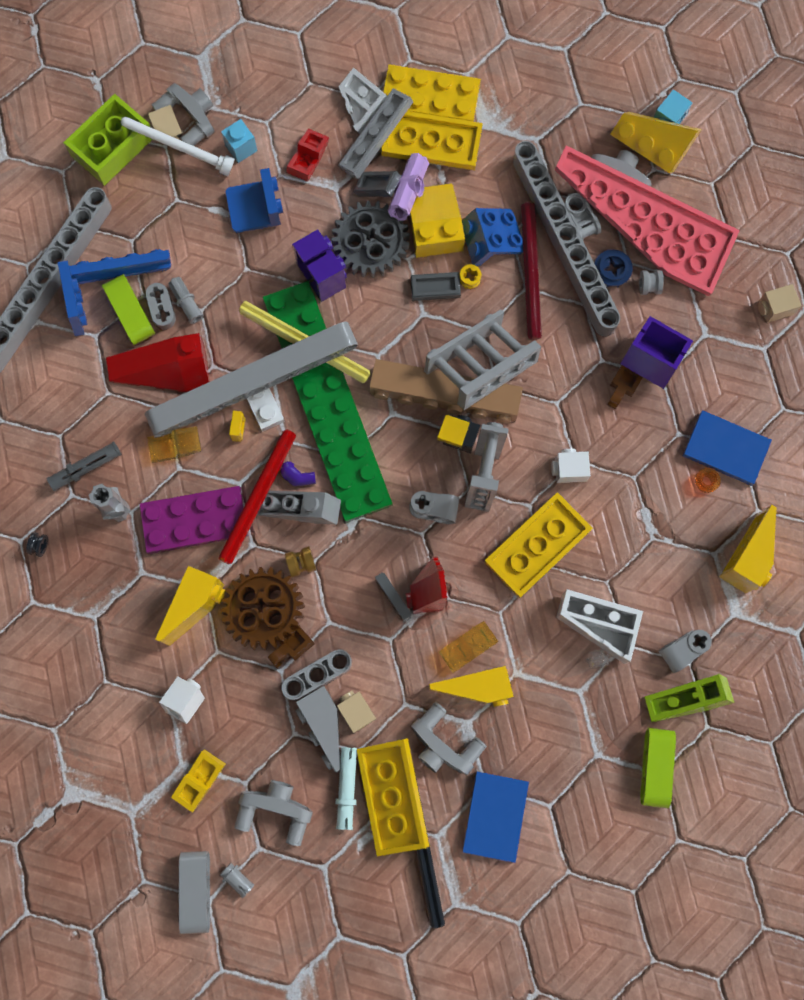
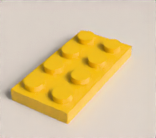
M389 64L383 92L388 96L394 88L411 97L413 103L407 110L410 112L474 122L481 79Z
M407 111L382 145L381 155L408 160L411 154L419 153L421 156L426 157L430 164L475 171L483 123Z
M557 492L498 547L484 563L520 599L593 528Z
M408 738L357 749L377 856L429 847Z

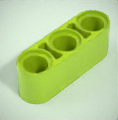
M124 274L102 284L133 345L156 335Z
M646 729L640 802L643 806L670 808L676 734L673 730Z

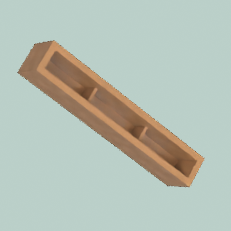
M375 359L370 382V394L374 395L377 399H398V402L402 404L412 405L413 403L423 404L424 408L432 410L439 407L447 409L452 414L465 412L472 414V417L478 419L491 417L496 418L497 422L509 424L511 421L516 422L523 387L503 384L463 410L457 404L459 388L442 371L434 370L427 375L424 372L425 368ZM460 375L466 381L471 382L472 380L476 379L473 377Z

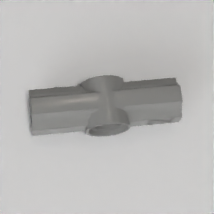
M103 484L93 486V491L89 494L91 504L100 510L102 518L104 520L115 519L117 522L126 520L128 513L131 511L129 504L120 496L119 489L117 487L109 488Z

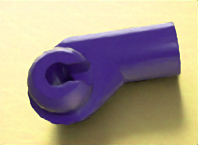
M290 461L282 464L281 475L292 486L316 484L315 472L301 473L294 467V463Z

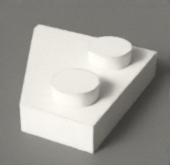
M353 68L339 85V89L346 101L345 105L352 117L354 129L361 134L387 95Z

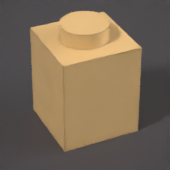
M171 105L148 113L155 130L179 140L178 135L182 134Z
M793 284L767 291L758 301L759 312L764 316L766 323L792 316L802 307Z
M352 690L339 698L341 703L337 707L353 733L376 720L360 692L355 694Z

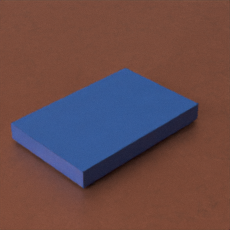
M702 410L682 456L753 486L772 440Z
M476 771L463 853L516 863L529 786L528 781Z

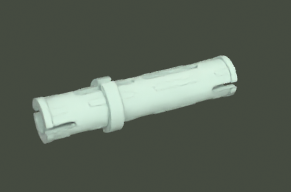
M341 747L338 799L335 800V804H338L336 829L353 830V807L357 801L354 800L358 748Z

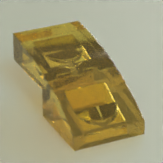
M197 426L172 430V433L157 438L154 436L147 437L152 463L177 459L201 452Z
M482 621L440 650L439 654L450 670L455 673L499 641L485 621Z

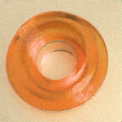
M703 468L695 476L697 488L704 493H712L720 486V475L712 468ZM704 477H708L711 480L710 485L704 483Z

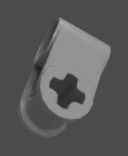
M579 193L570 194L564 204L582 240L592 234H600V222L592 212L588 202ZM569 205H575L579 208V210L574 211L569 207Z
M419 491L412 496L409 510L414 517L419 519L432 520L443 524H455L459 497L450 494ZM421 500L424 501V509H419L418 503Z
M704 630L690 631L659 650V653L672 672L676 673L708 651L711 647L712 639ZM700 637V646L694 647L695 638Z

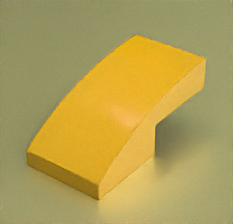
M204 749L188 774L184 776L171 798L193 813L216 781L226 763Z

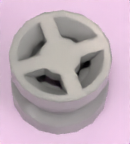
M656 270L654 273L641 271L639 276L640 294L647 295L649 292H653L655 295H661L664 286L662 270Z

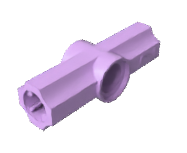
M419 153L411 154L407 160L388 208L390 216L398 221L406 220L416 197H421L424 193L423 178L429 162L426 157L421 156Z

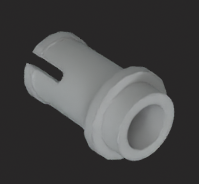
M230 863L220 874L223 878L222 882L226 881L241 898H244L246 893L254 887V884L237 869L239 867L237 864L234 866Z

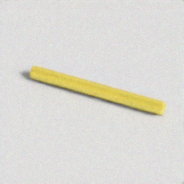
M244 301L239 308L241 315L292 344L309 337L247 301ZM343 355L326 362L361 383H365L370 376L368 369Z

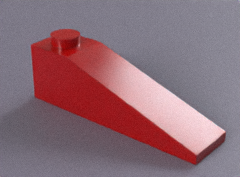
M200 333L173 337L106 357L109 381L113 383L134 386L143 385L155 387L156 389H171L187 393L210 382L205 346Z
M438 556L430 559L410 585V592L406 593L407 607L412 608L413 614L444 610L448 596L444 569L440 565Z

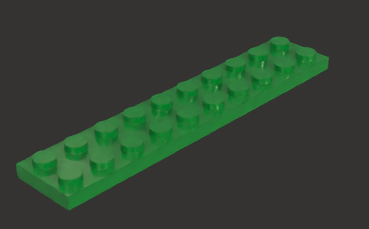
M309 281L263 296L270 315L309 337L327 329ZM277 335L281 349L292 345L291 342ZM323 363L293 377L292 379L336 498L341 500L340 509L345 523L392 507V500L344 373L328 363Z

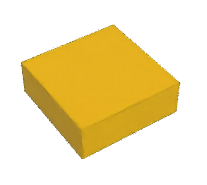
M233 411L229 435L232 441L241 442L244 434L246 419L241 411Z
M445 415L437 440L461 448L470 422Z

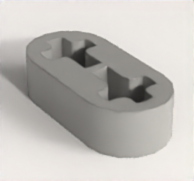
M153 283L146 290L151 317L159 329L167 330L172 328L176 321L171 298L163 284ZM156 291L161 293V303H158L154 297ZM164 309L167 315V321L162 322L160 319V310Z

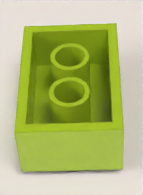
M116 94L111 96L63 142L70 156L104 186L153 140L121 125V119L128 117L150 127V124Z

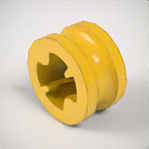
M469 264L461 269L459 279L460 284L464 288L474 289L478 287L482 276L479 267ZM470 272L471 275H476L474 281L466 278L467 273Z

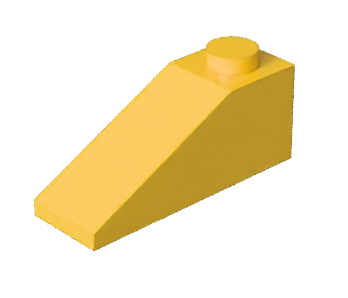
M506 666L429 684L430 691L484 704L493 703V707L509 704L508 699L514 697Z

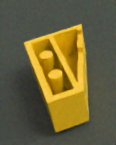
M625 112L610 135L670 174L676 170L702 129L632 112Z

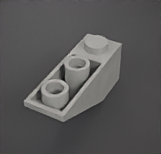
M269 491L258 511V515L314 524L337 525L341 500L326 492Z
M325 686L297 701L296 703L299 708L295 711L301 722H308L312 729L308 734L316 747L321 745L325 754L321 757L329 770L334 768L335 772H338L340 770L338 708Z

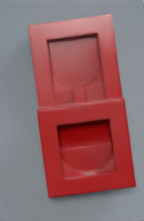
M308 128L298 143L297 152L287 165L286 173L308 182L323 156L329 142V137Z

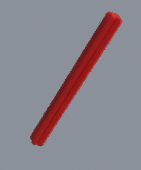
M284 430L278 439L219 555L221 562L228 565L233 563L296 438V434L291 430Z

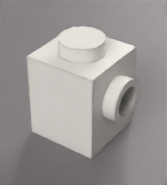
M576 449L561 450V453L557 454L555 461L551 463L552 476H556L557 483L587 482L591 476L589 452H576Z
M177 677L159 703L167 714L188 724L205 698L200 691L201 686L197 682L189 678L185 681Z

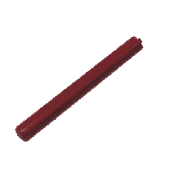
M525 202L521 205L527 337L529 340H538L542 337L536 210L534 203Z

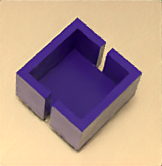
M317 229L292 244L296 264L307 281L314 278L310 286L321 302L346 288L345 278H347V275L344 271L346 265L340 255L335 256L333 251H331L333 245L326 235L322 236Z
M649 316L620 364L664 389L693 340Z

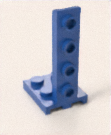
M156 249L150 253L140 255L131 253L125 257L115 259L113 257H106L96 262L81 261L69 266L68 261L58 262L67 315L74 335H85L83 326L88 325L86 314L83 310V297L79 284L114 279L122 274L126 277L168 270L171 268L169 250Z

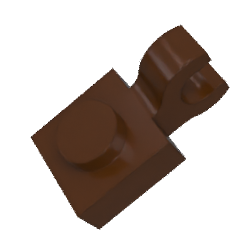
M621 365L610 384L616 390L607 405L616 410L625 394L630 397L633 396L643 377Z
M292 627L291 630L295 636L292 637L286 634L285 644L280 639L277 640L281 646L268 656L277 669H280L290 656L296 661L315 644L301 627Z

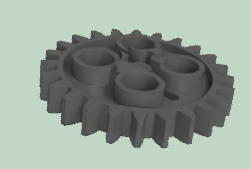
M367 200L366 207H362L357 202L356 210L349 206L348 215L341 212L342 221H335L337 228L332 229L334 237L331 238L332 245L335 246L333 247L334 254H339L343 261H345V270L352 266V273L354 275L360 270L363 278L367 272H370L372 278H375V273L379 271L383 277L384 269L387 268L390 272H393V263L400 266V258H406L405 250H409V242L407 241L410 240V233H406L408 231V224H403L404 221H398L390 216L388 212L389 204L380 208L379 201L376 202L375 206H371L370 201ZM362 222L371 223L367 227H363L360 225V223ZM386 231L392 233V235L389 237H385L381 234ZM351 242L360 243L357 247L349 246ZM376 251L382 253L379 257H373L370 254Z

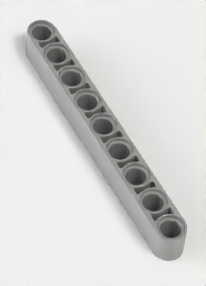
M522 141L515 148L514 168L531 202L535 204V210L595 331L601 336H610L614 333L620 322V314L536 146L530 141ZM520 155H527L529 158H522ZM530 175H537L539 178L534 179ZM540 195H547L550 199H543ZM551 215H556V216H558L560 219H559V220H554V219H552L550 216H551ZM560 236H568L571 240L565 241ZM577 256L581 261H573L570 257ZM581 277H588L591 282L586 283L582 281ZM591 298L600 299L602 304H595ZM602 319H609L613 325H605Z
M92 187L86 191L0 316V341L7 337V341L0 345V373L62 284L58 263L54 264V262L62 258L60 262L68 261L69 266L75 265L109 215L111 204L101 188ZM102 200L100 204L94 205L96 201ZM89 219L86 224H81L82 221ZM75 239L73 243L67 244L69 240ZM44 278H49L46 283L40 284ZM35 297V300L32 303L27 304V301L30 298ZM21 317L19 323L13 324L16 318Z
M341 322L151 408L144 414L154 437L165 436L355 349L358 343L349 323Z

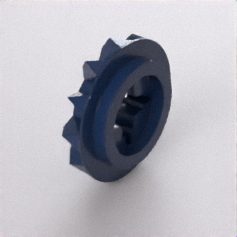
M611 249L602 252L594 263L607 287L617 286L618 288L620 285L627 283L632 275L633 265L630 258L619 250ZM610 262L611 264H613L614 268H620L617 269L616 276L612 273V271H607V269L610 266Z

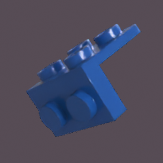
M269 168L260 169L262 181L228 187L226 189L231 224L235 233L281 225L279 214L283 213L280 198H275L274 193L279 191L276 176L271 177Z
M475 208L462 220L465 242L472 265L481 266L494 254L523 253V239L514 212L511 209Z

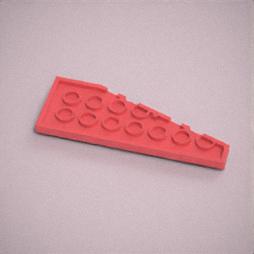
M566 145L554 170L659 270H662L665 276L709 297L713 293L740 230Z

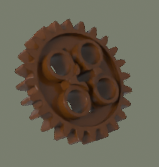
M259 567L258 574L249 569V577L247 578L242 573L239 574L241 582L238 583L232 580L231 582L235 588L233 590L226 589L225 591L230 597L221 600L227 606L220 609L223 615H227L222 619L225 625H229L226 631L229 634L234 633L232 638L236 642L241 639L243 647H246L250 642L253 650H256L258 644H260L261 648L266 651L268 643L277 648V640L279 639L285 644L286 634L292 637L295 636L291 630L292 627H301L296 619L304 618L303 613L298 611L305 608V604L299 601L304 597L303 594L296 592L299 589L298 584H291L293 579L290 575L284 578L282 570L278 571L275 575L272 567L269 568L267 573H265L262 567ZM273 591H281L277 599H270ZM248 593H255L253 600L249 602L244 601ZM266 604L267 607L263 608V612L260 613L259 610ZM282 605H285V608H282V609H279V608H278V607H281ZM242 608H247L243 612L240 611ZM281 615L282 618L278 624H270L272 617ZM248 618H256L252 626L245 627V622Z

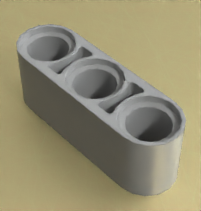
M335 650L289 676L282 684L283 695L292 701H298L341 677L352 667L350 655L344 650ZM343 655L347 658V665L343 669L334 668L333 660L336 656ZM316 668L324 671V678L318 683L313 682L310 678L311 672ZM298 681L301 684V691L298 695L291 696L288 693V686L291 682Z
M209 851L181 852L179 858L180 934L209 933Z

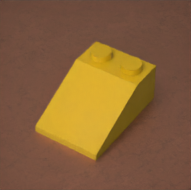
M453 184L424 187L423 195L416 197L409 214L416 258L462 252L464 250L465 237Z
M770 505L755 516L719 576L745 594L752 590H757L761 586L765 587L772 577L770 570L774 565L776 507L774 505Z
M188 566L155 640L169 646L172 645L212 611L216 603L220 604L222 602L221 600L226 592L223 589L224 584L217 577Z

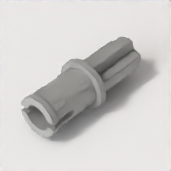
M180 277L172 278L169 282V287L177 299L178 307H182L189 323L195 324L199 322L204 316L194 301L195 296L190 294Z

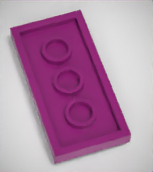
M235 486L140 503L146 553L152 554L227 540L244 508L241 487Z

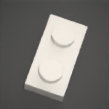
M270 388L247 398L262 432L285 422Z

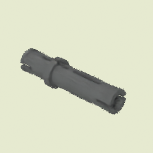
M113 441L111 444L91 453L74 464L68 463L66 468L46 479L55 492L72 481L78 482L83 475L121 456L122 453Z

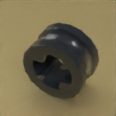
M33 532L27 542V554L32 555L35 553L36 556L42 557L47 549L48 536L44 534L39 536V533Z

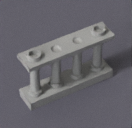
M501 309L494 314L487 315L483 321L440 348L431 350L426 356L424 372L428 375L439 368L459 388L457 404L463 410L478 402L538 361L542 346L535 340L528 345H521L501 326L504 311ZM494 333L515 353L509 357H503L485 338ZM476 344L497 365L491 369H484L466 350ZM457 356L478 377L471 382L466 381L447 362Z
M488 422L481 426L474 455L482 456L478 476L472 475L466 496L465 508L490 511L499 484V480H494V477L491 475L494 459H499L509 430L503 428V425L500 423Z

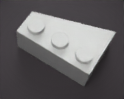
M567 589L562 594L556 618L626 664L631 662L643 611Z

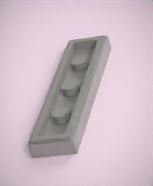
M394 88L391 90L338 164L341 170L359 179L412 105L413 100L411 97Z

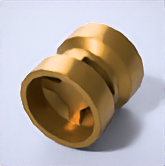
M309 546L302 548L297 553L293 551L285 553L292 578L299 576L304 571L309 573L317 571ZM297 556H299V559H300V563H301V566H302L301 569H300V566H299V563H298Z

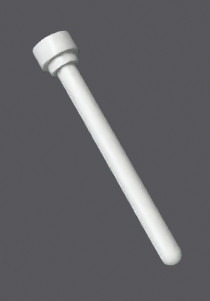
M128 117L121 119L123 127L216 166L215 169L219 170L220 174L229 176L234 158L227 155L225 157L221 155L220 157L215 156Z

